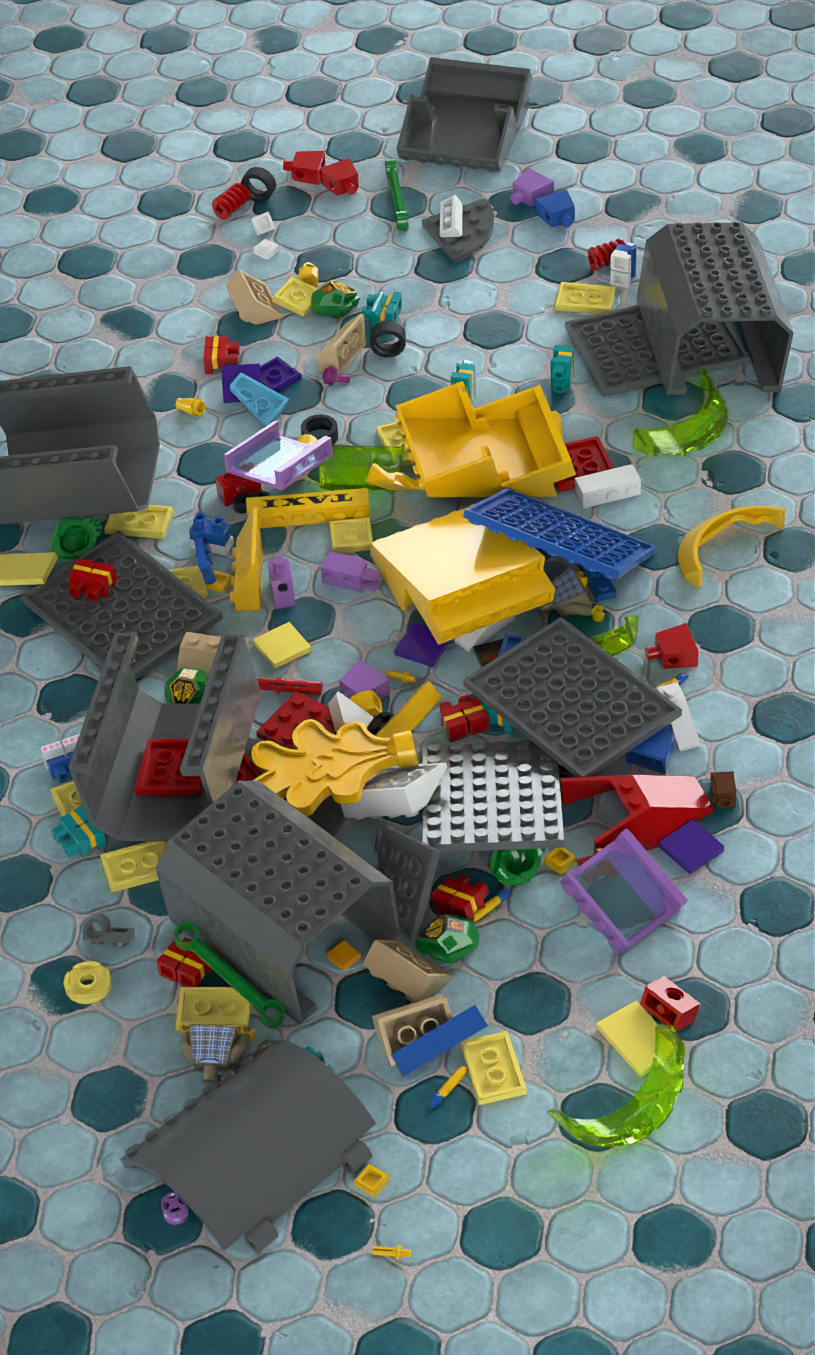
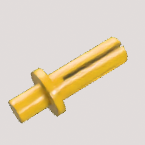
M387 670L385 673L386 677L401 680L403 684L416 682V677L410 676V672L407 671L400 673Z
M397 1245V1248L374 1246L372 1254L374 1256L396 1257V1260L400 1261L402 1257H411V1249H402V1245Z

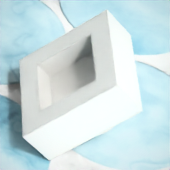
M269 212L251 219L258 236L275 229Z
M264 239L253 248L254 254L268 260L279 252V245Z

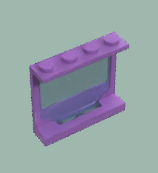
M274 421L225 453L224 458L226 472L283 490L333 456L331 437L324 436L312 445L280 436L278 421Z
M628 829L621 832L612 843L572 873L570 871L566 873L560 881L564 892L575 900L579 910L590 918L594 928L605 936L609 946L614 951H617L620 956L688 902Z

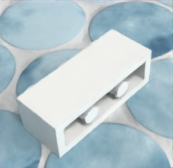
M633 464L575 478V494L584 509L641 495V479Z

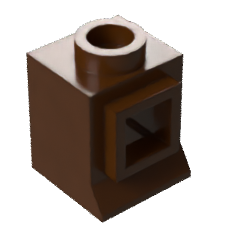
M734 771L711 772L710 789L712 802L716 803V808L736 807L737 791Z

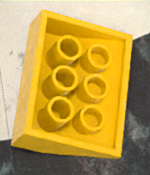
M253 507L237 537L236 547L232 549L233 560H235L232 562V574H235V576H231V587L234 590L230 591L231 603H235L236 611L261 610L263 548L258 507Z

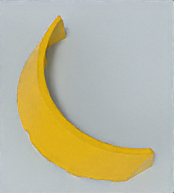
M376 463L371 466L366 478L367 482L389 490L421 491L416 479H411L400 472L388 473Z
M760 505L745 506L723 512L700 522L685 535L680 544L678 562L681 575L685 580L700 588L702 586L703 569L698 559L699 546L735 521H744L753 525L769 522L781 529L785 524V509Z

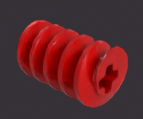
M234 183L213 200L212 208L214 213L222 220L227 219L228 216L232 215V213L250 200V192L244 185Z
M619 238L609 243L590 247L588 250V261L591 269L596 271L597 266L602 269L603 262L606 267L610 266L612 253L619 244L625 245V242Z

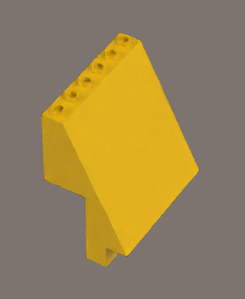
M463 381L396 405L398 414H395L398 426L402 425L399 427L402 438H407L403 440L407 452L411 450L408 453L411 464L416 463V465L412 466L416 478L421 477L417 481L421 491H426L427 497H490L506 488L513 489L530 497H557L553 483L576 475L572 460L540 385L475 409L472 407Z
M465 509L453 511L446 516L434 518L427 523L415 525L410 529L396 532L391 536L377 539L371 543L370 556L402 611L407 610V606L414 603L438 645L552 602L554 599L555 588L543 570L545 557L535 548L527 546L524 541H514L507 538V535L504 533H494L489 531L488 527L484 525L469 523V519L463 517Z

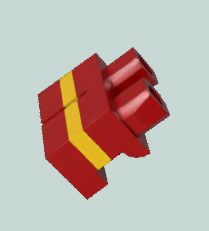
M228 336L205 337L203 357L205 374H213V369H221V366L239 365V342H229Z
M78 558L69 574L71 583L68 590L72 597L78 598L84 592L90 601L97 602L100 597H107L110 585L114 586L118 581L115 567Z
M467 694L461 696L456 705L452 706L448 701L439 704L441 726H444L450 743L468 737V733L472 736L489 730L488 714L477 698L471 699Z
M460 875L456 880L447 878L430 896L435 912L442 915L453 916L455 914L473 921L475 919L474 912L478 908H485L483 899L489 892L485 883L479 881L472 887L471 880L464 875Z
M185 937L182 941L189 942L192 939ZM175 941L157 959L159 975L176 983L179 981V984L185 987H201L203 977L206 973H211V968L192 950L178 948Z

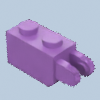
M330 551L320 567L322 583L359 592L362 588L368 590L380 588V582L378 581L379 571L368 568L365 559Z

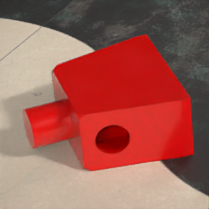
M298 151L295 153L293 161H283V170L292 171V179L294 181L315 185L320 184L319 168L326 166L325 151Z
M350 158L319 168L320 183L335 195L344 193L353 195L356 193L359 187L358 173Z
M687 623L657 632L655 634V645L645 647L647 660L659 658L664 669L698 666L699 651Z

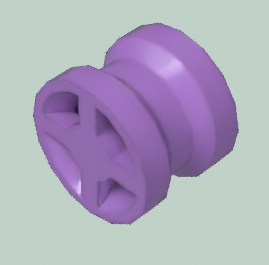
M170 1192L162 1198L161 1207L166 1222L177 1225L183 1223L188 1218V1206L175 1192Z

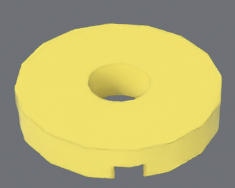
M85 961L73 966V970L66 973L63 983L66 995L72 1001L79 1004H91L106 997L111 990L112 979L109 970L101 966V963ZM85 980H93L89 985L82 984Z

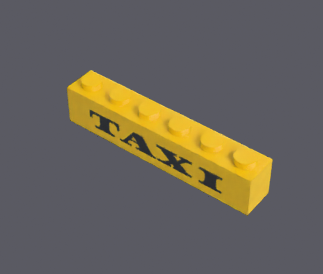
M368 488L246 498L247 518L253 507H258L260 528L329 523V521L370 517Z

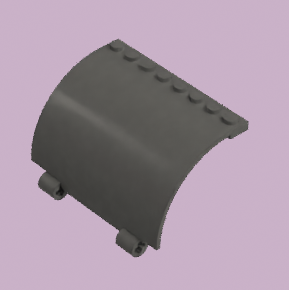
M269 1039L261 1042L257 1046L258 1050L252 1055L247 1054L242 1057L237 1067L223 1072L218 1082L215 1084L211 1083L203 1088L201 1091L203 1094L198 1098L188 1100L183 1105L184 1109L179 1113H173L164 1120L165 1124L159 1129L155 1128L149 1131L144 1136L145 1140L140 1144L130 1146L125 1151L126 1155L120 1159L125 1168L135 1169L139 1166L167 1184L200 1218L223 1250H226L244 1235L243 1238L248 1247L256 1254H259L278 1238V1233L272 1225L273 1222L341 1165L348 1173L354 1174L372 1158L370 1149L358 1138L372 1128L376 1122L352 1090L335 1072L309 1051L291 1042Z

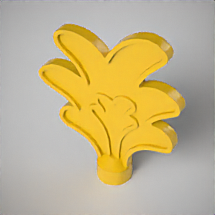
M313 719L305 720L293 732L292 739L295 750L282 747L273 741L267 740L255 744L251 752L253 764L262 774L253 781H260L281 798H287V802L305 816L313 814L329 795H332L334 801L339 804L346 805L358 802L362 797L366 782L384 769L394 766L403 769L419 765L411 730L394 733L391 738H382L371 734L365 725L358 721L341 726L337 734L334 735L328 732L318 721Z

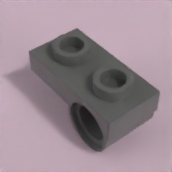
M104 914L94 915L84 925L83 940L90 941L91 944L98 945L104 944V942H113L115 946H125L135 938V929L111 927L109 918ZM93 922L101 925V932L94 929Z

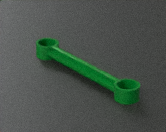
M396 159L385 160L386 177L389 181L397 230L409 229L408 215L404 206Z
M186 922L177 926L175 929V944L178 948L192 950L260 1012V1020L266 1027L275 1028L283 1023L285 1008L281 1002L267 1000L199 938V931L194 924ZM183 931H190L195 935V938L192 941L184 942L179 939L178 935ZM269 1008H275L281 1012V1016L274 1020L265 1017L264 1011Z

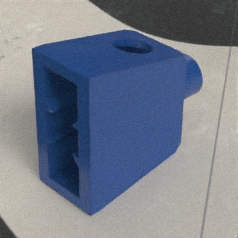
M567 190L535 199L536 215L549 226L563 225L564 227H570L575 220V206Z
M667 725L627 752L626 762L666 774L674 749V734L670 732V726Z

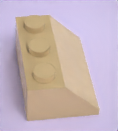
M238 269L225 285L229 292L228 295L233 300L234 307L239 311V317L243 321L257 325L280 319L283 316L278 305L272 302L273 296L266 283Z
M359 314L345 323L336 332L335 336L327 342L323 350L317 354L318 372L323 373L326 368L333 366L338 369L337 374H341L364 348L366 339L363 314Z
M186 632L180 645L176 672L184 667L205 670L209 676L221 637Z
M374 940L362 964L369 969V973L372 976L387 981L388 987L396 991L400 990L405 994V998L411 1002H417L434 996L452 978L451 974L400 940Z
M441 994L372 1016L378 1040L390 1066L396 1065L391 1054L453 1018L447 997Z

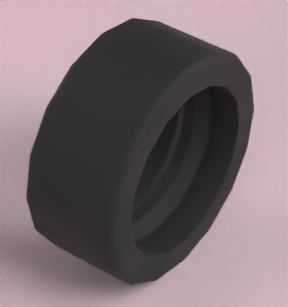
M253 167L246 171L240 183L249 190L250 200L260 203L270 199L276 188L274 176L268 170L261 167ZM250 179L260 180L265 184L267 191L256 189L251 184Z
M382 321L371 329L370 348L375 354L381 357H395L404 351L406 333L400 324L392 321ZM384 334L396 336L399 340L393 344H383L377 338Z
M313 415L306 418L301 424V435H312L317 440L324 436L331 437L332 446L339 438L337 422L328 415ZM317 429H325L329 431L328 433H325L323 435H314L310 433Z

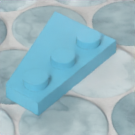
M240 373L230 385L231 392L264 427L274 422L289 405L287 397L243 373Z

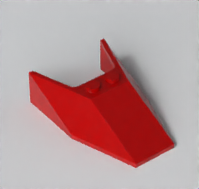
M616 775L560 778L562 806L615 790L629 814L626 819L594 839V855L595 849H604L625 829L632 833L646 851L658 848L661 840L692 819L698 822L713 812L714 809L697 779L692 776Z

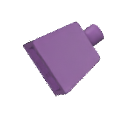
M528 168L513 182L511 200L516 205L523 202L528 206H535L536 198L554 193V181Z
M281 556L275 557L267 563L275 609L296 606L289 561ZM282 583H285L284 591H280L278 588Z
M361 659L339 681L340 693L348 699L365 690L374 691L380 700L390 695L389 679Z

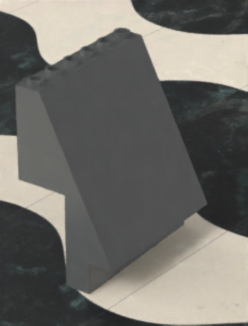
M430 57L420 98H415L414 94H410L396 149L399 158L406 161L418 160L422 163L433 162L438 165L449 164L455 167L480 168L491 172L495 170L501 171L530 106L528 94L532 82L531 70Z

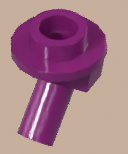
M330 366L324 370L322 379H324V384L332 386L335 382L349 383L350 375L337 374L338 369Z

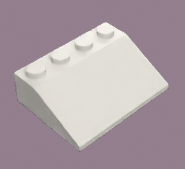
M419 764L403 769L394 766L378 772L366 782L362 797L358 802L346 805L341 804L345 818L361 820L366 817L378 819L383 816H388L389 818H395L400 815H405L406 817L416 816L419 814L420 809L427 806L447 768V764Z

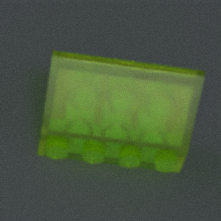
M332 445L333 456L319 465L320 489L336 491L337 489L368 488V492H375L377 490L396 492L395 490L373 485L367 482L366 478L374 463L388 473H403L405 447Z

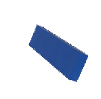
M476 1005L391 1054V1057L404 1077L488 1025Z

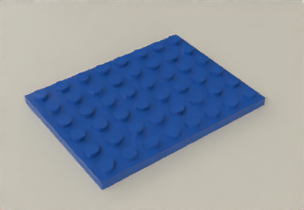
M506 488L466 508L463 517L469 519L471 524L484 525L491 532L504 533L511 540L524 541L531 548H541L548 555L561 556L568 563L581 564L586 570L601 572L604 574V577L612 580L620 578L653 556L657 546L510 488Z

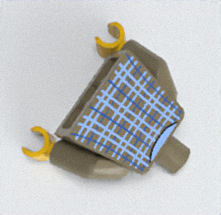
M570 567L563 573L556 574L551 581L555 588L554 599L552 602L540 606L544 614L556 609L560 617L592 615L594 621L601 622L605 616L601 605H596L594 608L591 607L593 604L584 588L587 585L588 577L584 576L582 571L575 572L573 567Z
M190 1024L188 1030H184L183 1025L180 1026V1048L187 1061L193 1063L196 1069H204L203 1082L216 1083L218 1070L230 1069L231 1064L238 1061L248 1044L255 1039V1028H252L250 1032H245V1026H241L240 1035L236 1026Z

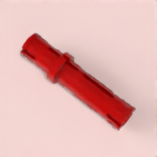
M277 677V679L257 678L260 690L276 691V694H281V692L295 693L297 691L301 694L322 695L323 682L282 679V677Z

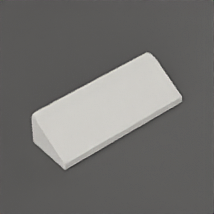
M456 195L440 202V237L462 236V203Z

